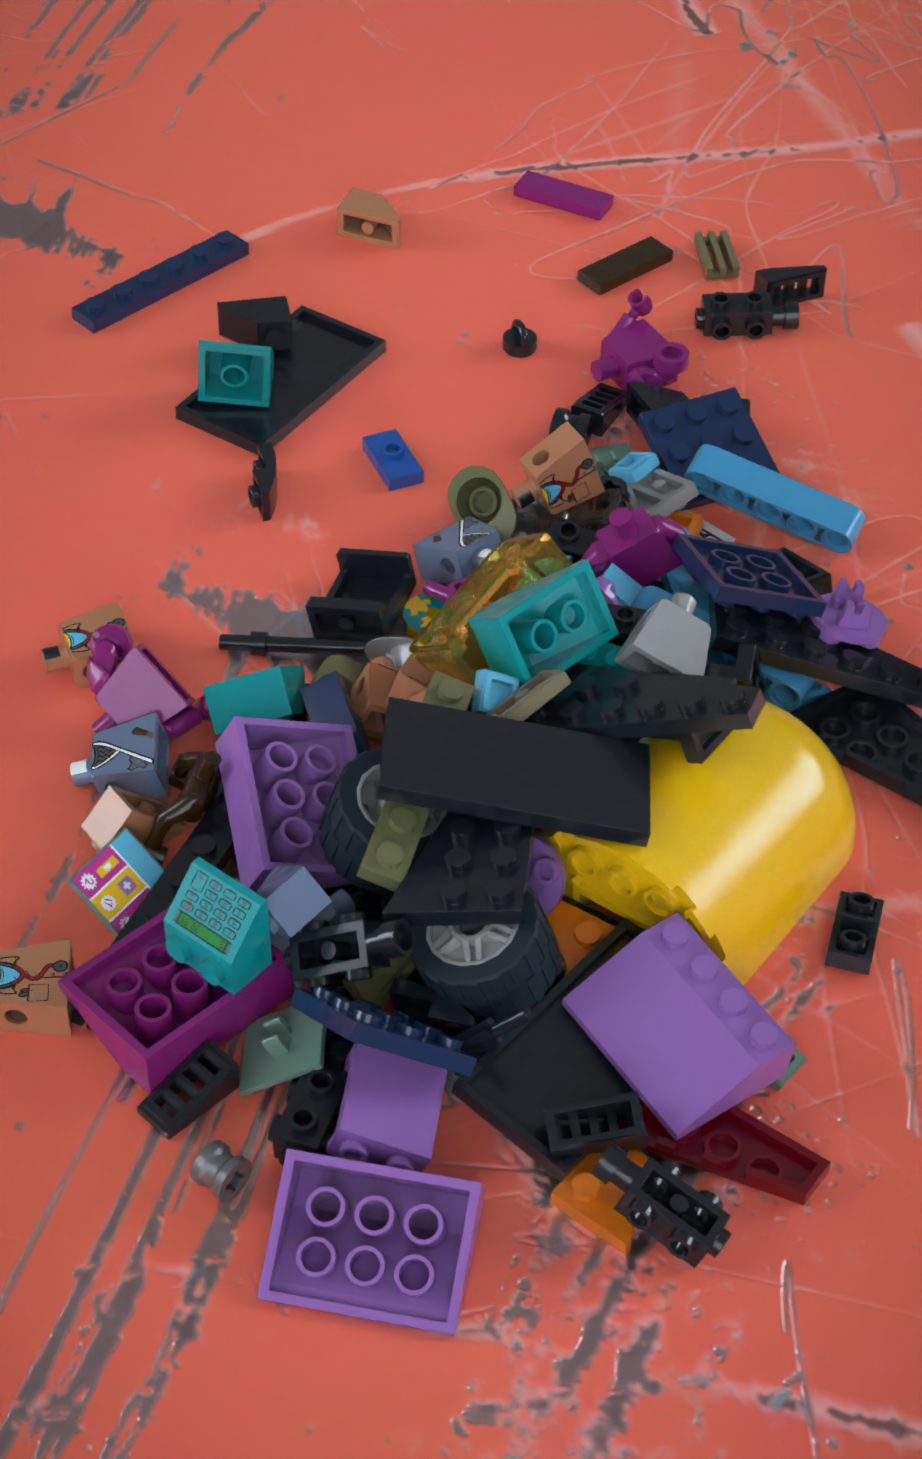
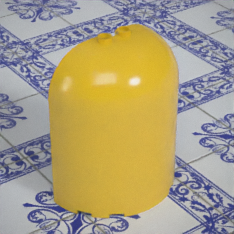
M765 701V705L753 729L733 730L702 764L688 763L681 742L678 740L642 737L638 741L639 743L650 745L651 834L646 847L547 829H540L535 834L546 839L557 850L564 863L567 881L564 895L588 906V900L590 899L624 919H628L644 930L679 913L743 986L847 864L853 852L856 835V814L853 796L837 759L825 743L801 720Z

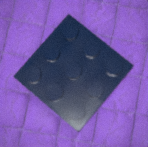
M736 387L642 412L637 418V423L651 451L656 453L660 462L659 468L677 476H684L698 448L704 444L719 447L779 473ZM699 494L690 500L681 511L716 501Z
M681 533L676 534L672 548L683 560V564L696 576L697 582L703 585L712 596L711 599L715 603L725 607H734L735 604L746 605L762 613H769L770 610L783 611L789 616L800 619L805 618V615L822 618L827 605L826 601L780 550Z
M315 985L313 992L296 987L290 1002V1006L349 1041L470 1077L474 1070L477 1058L461 1050L463 1041L441 1033L442 1030L435 1026L420 1022L419 1017L397 1009L390 1013L381 1010L382 1006L355 997L353 1002L342 998L341 993L319 985Z

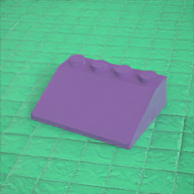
M234 716L216 741L215 746L216 752L222 758L219 768L241 884L256 893L270 872L278 865L304 866L322 889L352 884L346 878L341 877L336 872L335 867L328 862L319 839L321 835L319 830L320 820L339 774H341L344 766L358 755L352 726Z
M679 913L640 933L562 1000V1005L630 1087L634 1091H638L640 1099L675 1141L785 1076L796 1046Z
M287 1149L257 1299L456 1335L479 1230L485 1188L481 1182Z

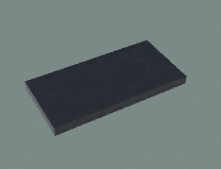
M302 305L291 314L293 349L274 350L273 384L269 408L198 401L197 389L175 407L176 419L258 455L257 445L271 442L273 447L276 446L386 352V340Z
M389 697L385 716L376 799L646 847L651 834L650 745Z
M626 918L531 1008L534 1013L531 1021L505 1033L502 1036L504 1042L486 1051L476 1061L471 1077L462 1074L454 1082L451 1093L560 1182L588 1154L551 1156L542 1108L634 1091L562 1005L564 997L643 932ZM617 1117L618 1123H619L624 1117ZM598 1118L600 1132H608L607 1118ZM578 1119L582 1136L591 1135L588 1119ZM560 1120L563 1140L572 1138L569 1120Z

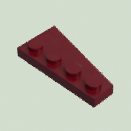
M642 1100L640 1101L647 1132V1148H643V1150L801 1205L808 1201L829 1173L830 1161L736 1106L675 1141ZM626 1118L619 1125V1129L628 1128Z

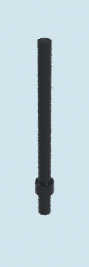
M252 631L250 635L220 634L219 649L250 651L251 655L267 656L268 652L366 656L364 650L366 644L371 640L269 636L268 632Z

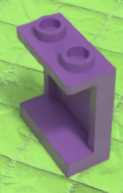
M355 1043L345 1060L343 1071L348 1072L336 1129L328 1141L326 1152L344 1159L423 1172L432 1157L448 1070Z

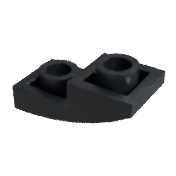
M271 442L257 445L258 460L253 461V485L248 486L251 507L258 508L263 521L271 520L277 504L276 457Z
M841 891L826 955V966L869 975L884 900L873 898L871 895L863 892L849 893Z

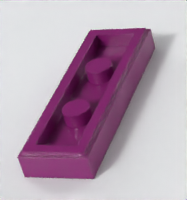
M528 170L514 185V195L595 220H601L614 203V195Z

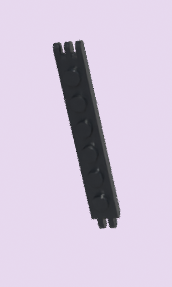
M224 790L221 791L213 805L208 809L111 945L171 906L191 863L196 858H202L221 871L224 869L235 853ZM75 1008L71 1016V1022L82 1026L86 1021ZM87 1024V1025H86L87 1029H89V1030L92 1031V1029H91V1028L89 1027V1025Z

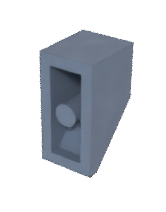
M276 866L256 892L268 902L270 936L277 934L279 937L292 938L332 902L304 866Z

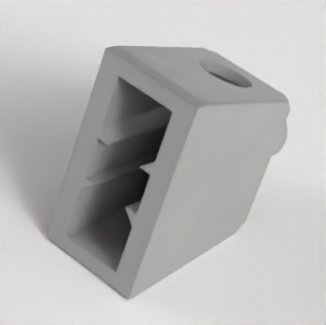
M675 593L671 601L660 599L641 616L614 661L632 671L704 676L711 628L708 623L693 615L697 602L691 595Z

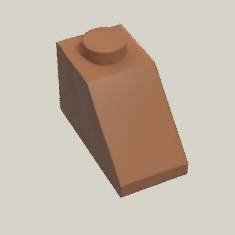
M352 187L337 207L338 235L399 249L400 217L383 194Z
M109 785L81 827L91 837V845L97 852L125 827L144 846L155 817L169 805L166 801ZM184 821L174 824L169 829L163 843L185 832L188 826Z

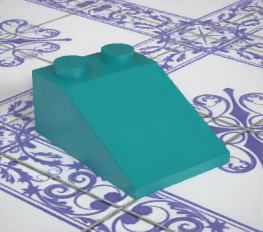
M582 559L508 594L468 619L489 669L520 678L519 688L541 670H567L619 634L588 559Z

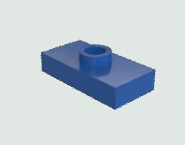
M396 429L362 437L363 450L389 491L423 483L424 471Z

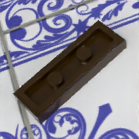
M650 236L578 270L577 280L598 295H601L672 261L673 250Z

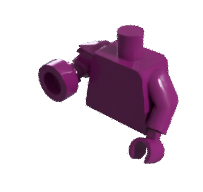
M635 289L628 296V302L632 307L628 314L624 312L615 327L604 337L601 342L600 359L591 363V373L596 381L600 382L611 378L627 392L628 383L633 381L659 387L671 385L677 381L678 374L687 369L689 362V351L684 345L668 342L645 319L636 320L638 316H645L651 312L652 301L648 295L643 299L640 289Z
M620 507L611 512L609 515L610 524L596 532L595 541L591 543L581 560L588 559L596 578L602 576L610 564L614 563L643 587L683 564L680 556L672 548L677 533H687L677 521L657 514L650 517L644 508H637L631 512L626 507ZM687 567L688 573L690 574V576L692 577V579H693L695 582H697L696 576H695V575L692 573V571Z
M110 623L99 627L93 632L90 638V650L93 658L88 657L86 676L92 692L96 695V701L106 711L92 724L95 733L156 712L169 739H173L199 725L202 720L211 719L209 712L204 708L205 694L195 700L144 643L133 648L131 634L125 627Z

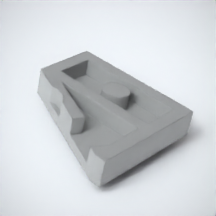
M657 467L636 484L626 483L628 487L627 495L633 511L637 508H644L650 517L657 514L667 517L674 511L682 510L690 500L699 495L695 482Z

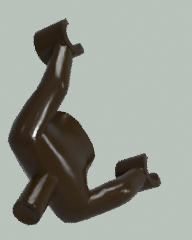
M184 752L178 756L177 761L173 765L169 776V785L182 791L177 801L163 809L155 817L148 839L144 843V847L161 866L168 852V848L162 846V843L169 829L174 824L182 821L190 823L200 821L215 801L220 779L219 765L222 761L221 756L217 752Z

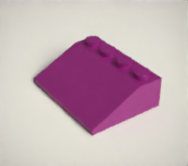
M167 908L60 979L58 983L60 989L121 1069L151 1094L204 1042L211 1040L216 1046L220 1047L251 1025L256 1019L261 1018L293 995L292 975L285 965L284 953L271 943L272 964L236 995H233L219 985H211L200 972L186 963L177 962L170 956L165 946L166 937L163 921L169 910Z

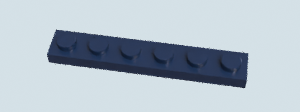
M228 230L220 232L72 307V317L92 333H96L249 255V244Z

